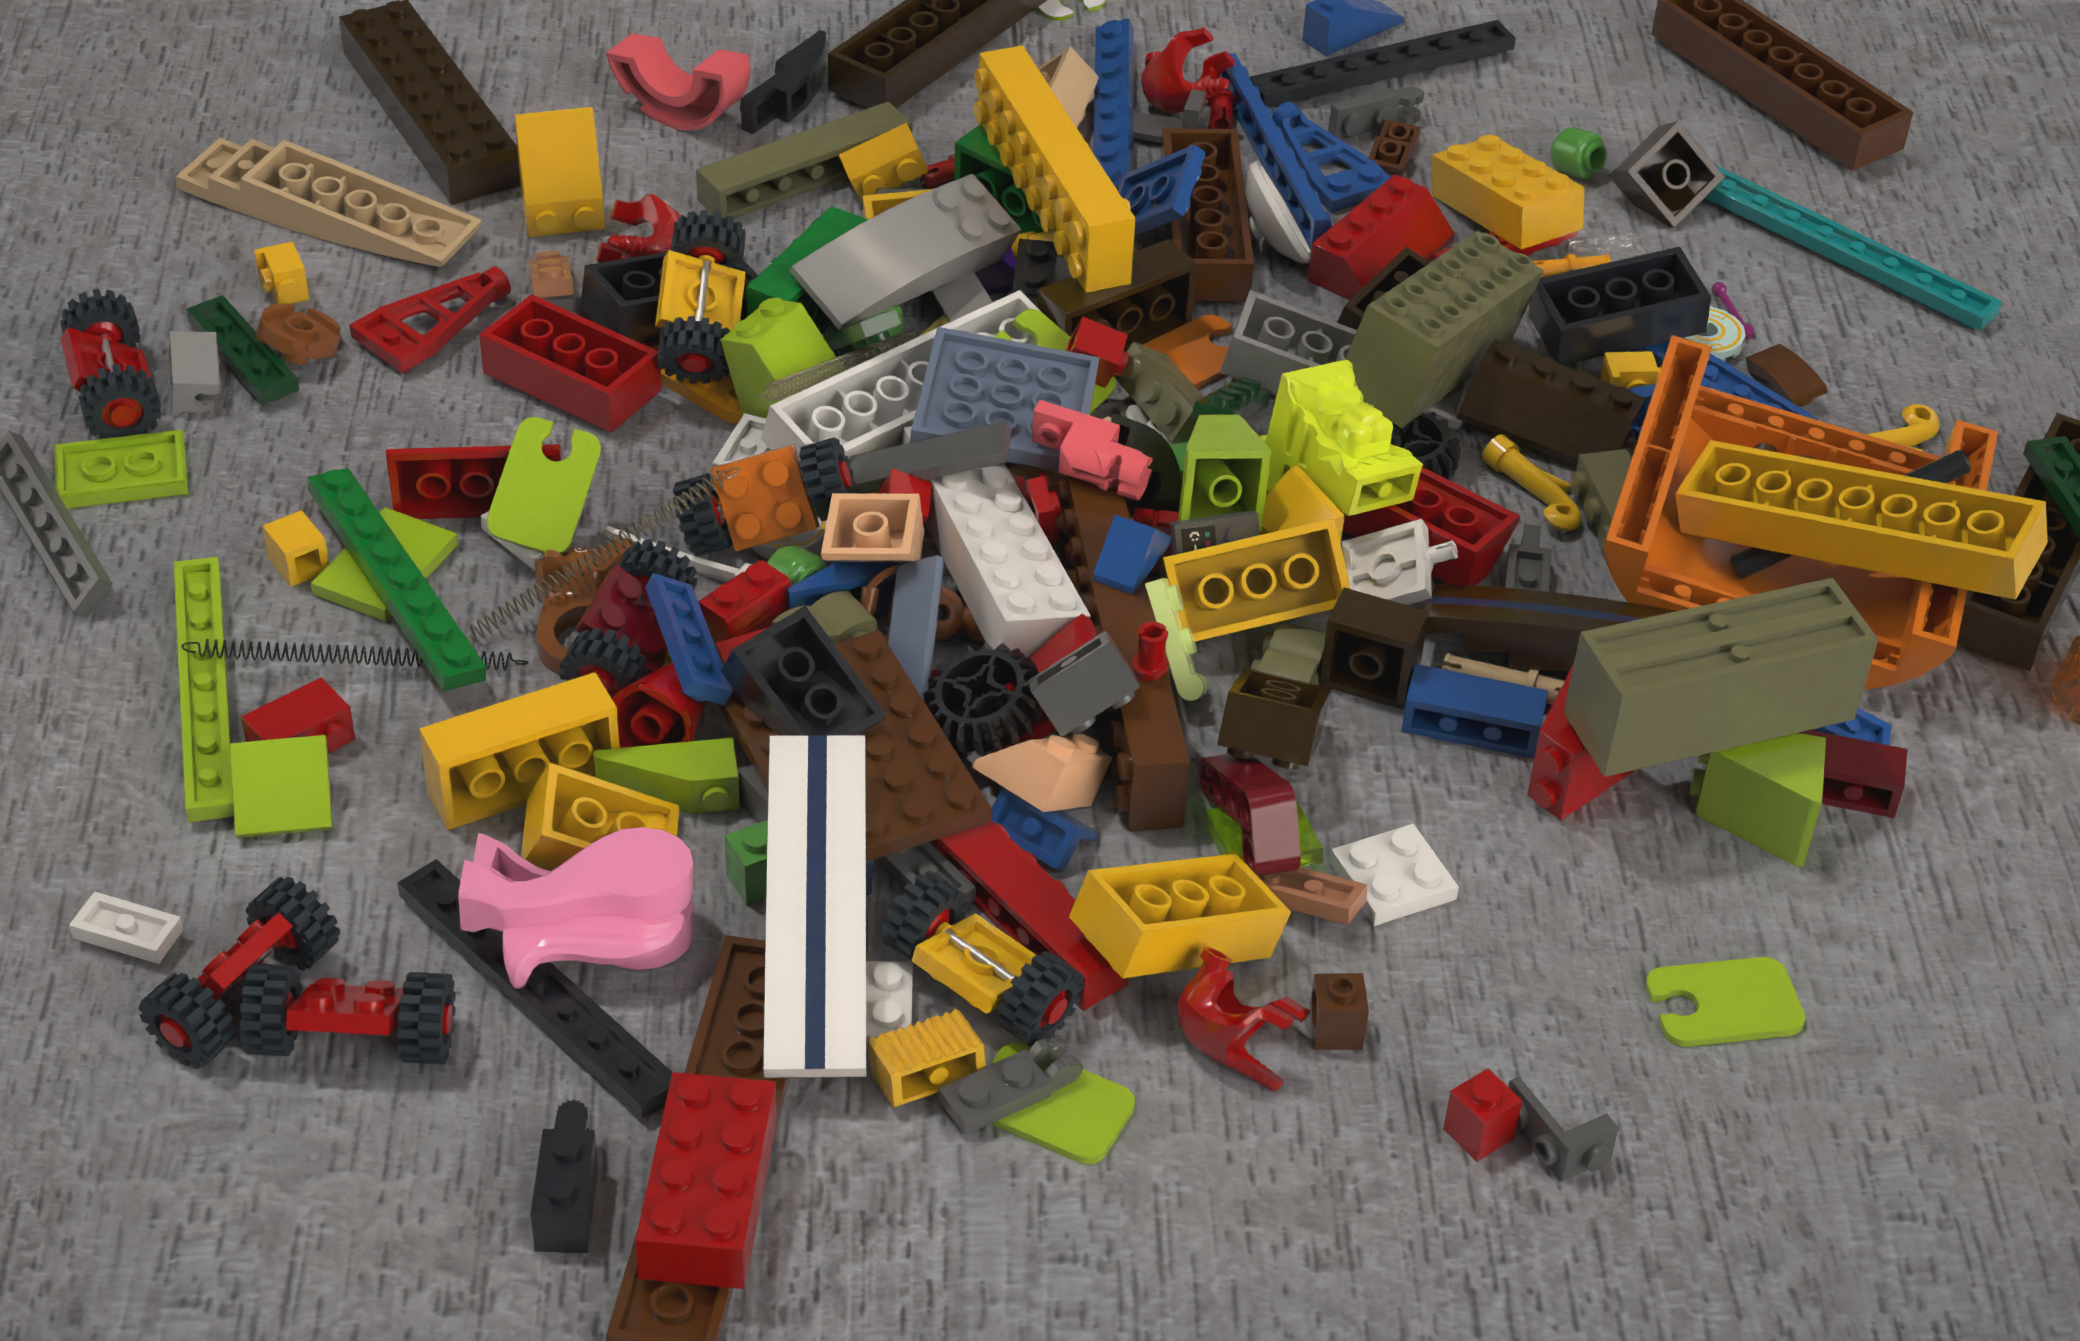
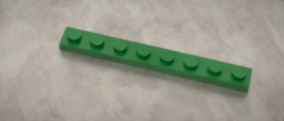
M349 468L334 469L322 474L309 476V493L443 691L486 681V665Z

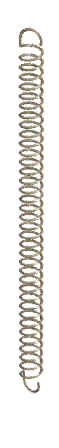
M908 330L768 384L766 393L760 395L759 398L767 395L769 400L777 401L786 396L801 392L837 375V372L840 374L845 369L848 370L853 366L855 367L864 361L872 359L871 351L874 357H876L875 350L878 355L884 353L882 347L887 352L886 345L891 350L890 344L892 349L895 348L893 342L898 347L897 341L902 345L901 340L904 344V338L909 342V338L912 340L911 337L915 339L916 336L920 335L914 330Z
M734 467L725 471V473H728L731 470L738 469V471L729 478H727L722 471L717 470L716 473L718 479L713 474H710L709 478L711 483L707 479L703 478L704 487L701 484L696 483L697 492L692 487H689L690 496L684 491L682 492L683 500L680 497L675 496L676 505L671 500H668L669 509L665 505H661L662 513L659 510L654 509L655 518L649 513H647L648 522L644 518H640V524L642 528L636 522H633L634 531L628 526H626L627 535L624 532L619 531V537L621 541L614 535H612L613 544L609 540H605V546L607 550L601 544H598L599 553L595 549L591 548V555L593 559L587 553L583 554L585 562L581 558L577 557L576 560L579 568L571 561L569 563L571 571L567 567L563 566L562 570L565 577L557 570L555 571L557 580L553 576L548 575V579L551 586L544 579H541V584L543 586L544 591L537 584H534V588L537 595L530 588H527V593L530 600L523 593H520L522 603L516 597H513V603L516 609L509 602L506 601V607L508 612L503 607H498L501 617L495 611L492 610L491 614L495 623L487 615H484V619L486 621L487 626L481 620L477 619V624L480 628V631L473 624H470V628L474 637L472 635L466 636V638L471 637L475 642L478 643V639L475 635L473 628L480 634L481 637L485 638V634L481 628L480 623L491 634L492 630L488 623V620L497 629H499V625L494 614L501 620V622L504 625H506V620L503 616L501 609L511 620H513L514 618L509 609V606L517 613V615L520 616L521 613L518 609L515 600L521 605V607L525 611H528V608L522 596H524V598L533 607H535L530 592L536 597V599L539 602L542 603V599L539 595L536 586L547 598H549V595L544 586V583L551 589L553 593L556 594V590L553 586L551 578L561 589H563V585L559 579L558 574L565 580V582L568 585H570V581L565 572V569L570 573V575L575 580H577V576L573 570L572 565L580 572L582 576H584V572L579 563V560L584 564V566L589 571H591V567L587 561L586 556L594 563L596 567L599 566L593 554V551L605 563L606 561L601 552L600 547L608 554L610 558L613 557L609 550L607 542L619 554L620 552L615 543L614 538L621 544V546L624 549H627L621 534H623L632 545L633 541L628 532V529L640 541L641 538L636 530L635 525L644 533L645 536H648L642 523V520L654 532L655 530L653 528L649 516L657 523L659 527H662L657 517L656 511L661 515V517L666 521V523H669L663 510V507L675 519L676 517L673 513L670 503L679 511L680 514H683L678 504L677 498L682 502V504L687 508V510H689L690 508L685 500L684 494L696 506L697 504L693 498L691 490L700 498L701 501H703L701 493L698 489V485L704 490L708 497H710L711 495L706 487L705 481L717 493V489L713 483L712 477L720 484L722 488H724V485L720 479L718 472H720L725 479L729 480L736 476L739 473L740 469L738 467Z

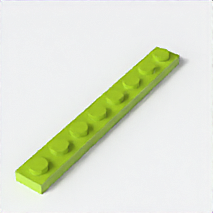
M209 557L174 561L184 793L188 822L234 817L230 756L231 728L225 649L222 658L219 659L216 649L212 658H209L207 650L205 656L201 658L198 644L184 645L185 649L196 651V653L187 652L181 647L186 642H199L201 654L203 655L206 639L208 638L210 655H212L214 641L217 639L219 656L221 655L225 632L219 558Z

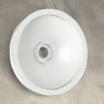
M1258 160L1252 162L1249 165L1246 180V198L1252 213V217L1248 219L1250 229L1257 240L1265 236L1269 244L1280 254L1298 263L1309 264L1311 250L1293 215Z

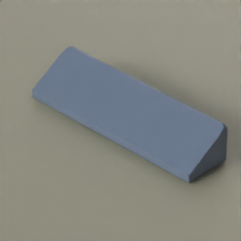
M938 555L905 563L897 569L888 639L890 649L923 701V693L929 690L928 678H931L944 565L943 557Z

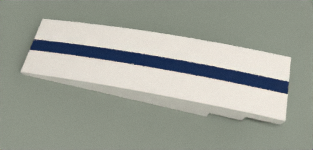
M865 735L770 736L764 1077H866Z

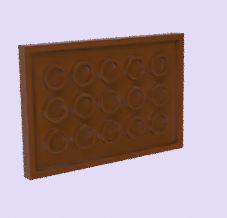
M880 631L834 643L887 714L883 721L860 734L865 735L866 862L992 822V808ZM732 688L733 692L725 705L718 704L769 794L770 736L779 735L750 711Z

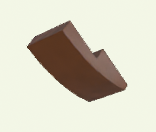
M1385 120L1381 134L1376 136L1368 159L1375 161L1384 171L1403 175L1418 145L1421 127Z
M1781 344L1745 357L1748 372L1769 382L1770 390L1798 407L1806 406L1814 398L1828 393L1827 386L1819 375L1796 353Z

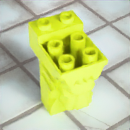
M1347 359L1282 373L1267 435L1259 436L1271 449L1267 483L1268 492L1271 491L1291 467L1298 465L1336 507L1347 516H1352L1413 500L1423 464L1412 456L1413 453L1409 450L1390 444L1393 430L1392 422L1384 417L1380 410L1374 408V405L1363 402V394L1358 390L1355 382L1352 363Z

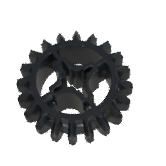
M1430 412L1427 414L1421 413L1403 428L1392 422L1393 430L1390 444L1409 450L1413 453L1412 456L1423 464L1422 467L1448 480L1455 476V471L1459 465L1461 447L1459 446L1460 440L1456 437V429L1448 426V420L1437 419L1436 413Z
M987 642L978 651H974L968 646L966 654L961 657L951 653V663L949 665H937L938 676L928 678L929 690L923 693L925 704L954 750L959 749L960 753L966 758L975 750L977 754L983 757L987 755L989 750H1003L1004 746L1009 743L1017 745L1019 744L1020 735H1033L1032 723L1042 722V707L1032 694L1028 682L1029 679L1039 673L1037 666L1030 657L1026 658L1019 648L1010 651L1004 643H1001L994 650ZM1007 683L1016 686L1015 691L1007 690ZM955 708L963 709L962 717L954 714Z

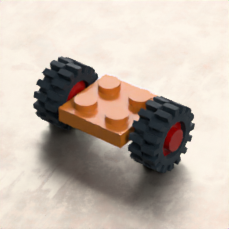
M833 437L801 446L799 456L795 444H791L712 467L710 469L711 474L717 479V470L722 471L727 478L734 475L738 469L731 470L728 473H725V471L734 467H738L740 470L736 476L729 480L725 479L718 472L724 488L712 477L717 493L705 481L711 495L710 497L698 485L703 501L691 490L697 504L696 506L684 494L690 508L689 510L677 498L683 514L675 510L676 518L680 520L679 528L681 532H684V541L686 545L689 544L691 553L698 557L730 548L731 545H734L735 551H740L820 527L818 518L821 521L828 519L832 493L856 494L855 491H857L856 484L852 478L854 477L853 471L849 467V459L845 456V450L840 445L838 438ZM710 473L676 482L674 484L675 487H673L674 495L683 500V491L690 496L689 487H692L697 492L696 483L704 487L703 478L711 483Z

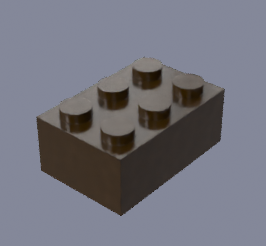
M1244 668L1228 691L1217 745L1227 747L1226 752L1239 758L1253 759L1254 754L1272 758V764L1285 769L1297 770L1300 765L1308 766L1321 739L1332 688Z

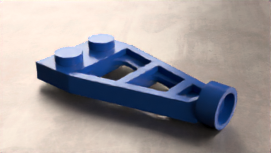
M1285 102L1274 111L1272 115L1274 123L1282 129L1283 138L1288 147L1293 149L1295 160L1299 167L1305 170L1308 183L1312 190L1317 191L1319 202L1330 213L1360 204L1391 178L1375 161L1368 159L1369 157L1307 119L1294 103ZM1315 142L1323 147V149L1307 153L1302 146ZM1339 160L1351 168L1324 176L1319 166Z

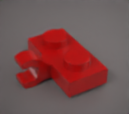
M1044 471L1038 472V477L1027 479L1026 484L1023 477L1019 476L1017 477L1016 484L1054 550V542L1060 541L1059 527L1055 518L1061 516L1057 494L1055 491L1049 492V478Z

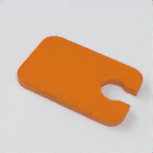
M1204 315L1142 345L1166 354L1192 384L1199 389L1225 376L1219 372L1229 346H1217L1210 339L1232 332L1233 325L1220 316Z

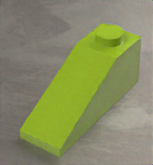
M733 738L593 750L595 776L598 779L680 805V811L692 814L740 809L739 779Z

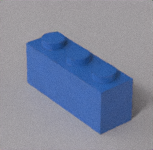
M1415 664L1406 698L1401 732L1534 759L1548 690Z

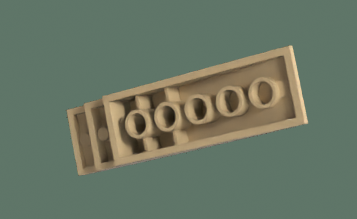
M218 138L176 176L177 189L250 217L348 247L442 267L482 227V220L284 139L276 147H272L252 138L243 146L223 138Z

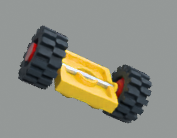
M700 210V215H697L694 211L688 212L687 217L681 215L678 218V222L675 221L671 250H668L663 259L655 327L661 328L657 362H659V368L661 370L665 369V374L669 377L676 374V380L683 381L684 378L690 379L689 383L696 384L697 380H702L703 384H709L711 378L718 382L722 380V376L727 377L729 375V367L720 340L734 329L741 317L745 272L739 269L741 264H743L746 231L742 229L743 225L740 222L734 223L733 217L728 215L725 218H721L722 213L717 211L714 212V216L708 215V210Z
M927 871L925 875H918L915 877L914 884L909 882L904 887L905 893L903 896L898 894L894 900L897 904L894 909L888 910L886 917L889 920L883 923L881 929L884 931L881 935V940L884 941L886 946L913 965L919 966L928 972L933 979L945 984L966 999L973 1007L979 1008L986 1014L998 1008L1000 1014L997 1016V1022L1000 1023L999 1025L1029 1047H1032L1036 1041L1043 1038L1046 1039L1048 1036H1053V1034L1055 1035L1057 1028L1059 1030L1063 1028L1066 1024L1064 1022L1067 1015L1071 1017L1075 1010L1073 1005L1079 1002L1082 996L1079 992L1084 989V982L1082 981L1084 976L1079 971L1051 952L1045 951L1042 952L1041 956L1035 955L976 913L965 918L966 914L963 911L968 908V902L965 901L967 895L935 872Z

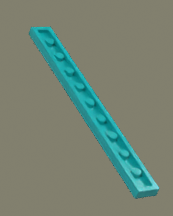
M1715 165L1725 178L1704 200L1718 204L1737 216L1747 218L1768 231L1776 232L1794 241L1799 246L1807 247L1827 257L1832 262L1840 263L1860 273L1865 278L1873 279L1890 287L1896 293L1906 295L1925 304L1932 310L1948 315L1967 327L1980 331L1999 314L2002 305L2001 300Z

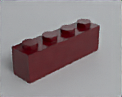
M1813 730L1798 732L1826 738L1822 804L1895 818L1905 787L1908 749Z

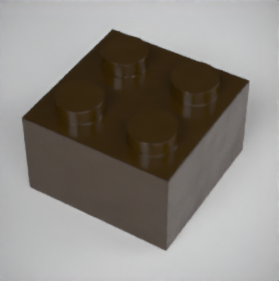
M1344 587L1327 620L1319 685L1404 710L1415 664L1421 665L1429 611Z

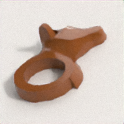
M623 539L626 547L631 548V543L627 539ZM615 540V543L619 549V554L610 544H607L613 556L612 558L600 547L606 561L605 563L593 551L599 565L598 567L586 556L591 571L579 560L584 576L572 565L577 580L565 569L570 585L558 574L563 585V589H561L551 578L556 594L544 583L549 598L536 586L544 600L537 626V653L544 666L558 675L561 671V668H559L569 649L562 646L557 639L568 627L579 623L607 573L620 562L627 549H624L617 540ZM571 547L563 554L554 550L545 551L543 559H540L536 566L535 584L539 585L544 591L541 579H544L551 586L548 575L553 576L557 580L555 574L557 570L565 577L562 567L565 566L571 571L569 565L571 561L579 568L576 559L579 557L585 562L584 553H587L593 559L591 548Z

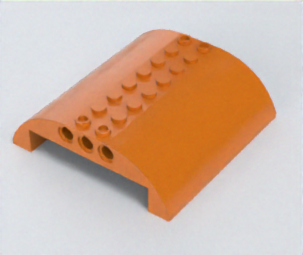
M1672 335L1603 547L1610 573L1626 601L1680 611L1833 578L1879 639L1864 690L1893 686L1917 678L1951 657L1957 645L1967 590L1796 555L1747 578L1739 579L1732 570L1730 558L1751 546L1681 533L1675 496L1676 491L1710 440L1898 475H1905L1941 457L1702 386L1701 381L1712 347ZM1956 420L1942 457L1956 450H1962L1969 459L1971 471L1947 484L1987 491L1998 431Z

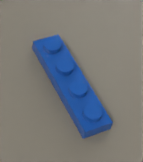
M653 573L645 588L684 694L699 702L707 700L725 705L733 691L730 683L721 673L723 665L692 585Z

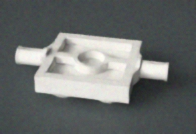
M1422 519L1342 541V553L1351 589L1405 605L1431 599V572L1434 564L1458 558L1457 547L1453 540L1432 547L1429 546L1428 527Z

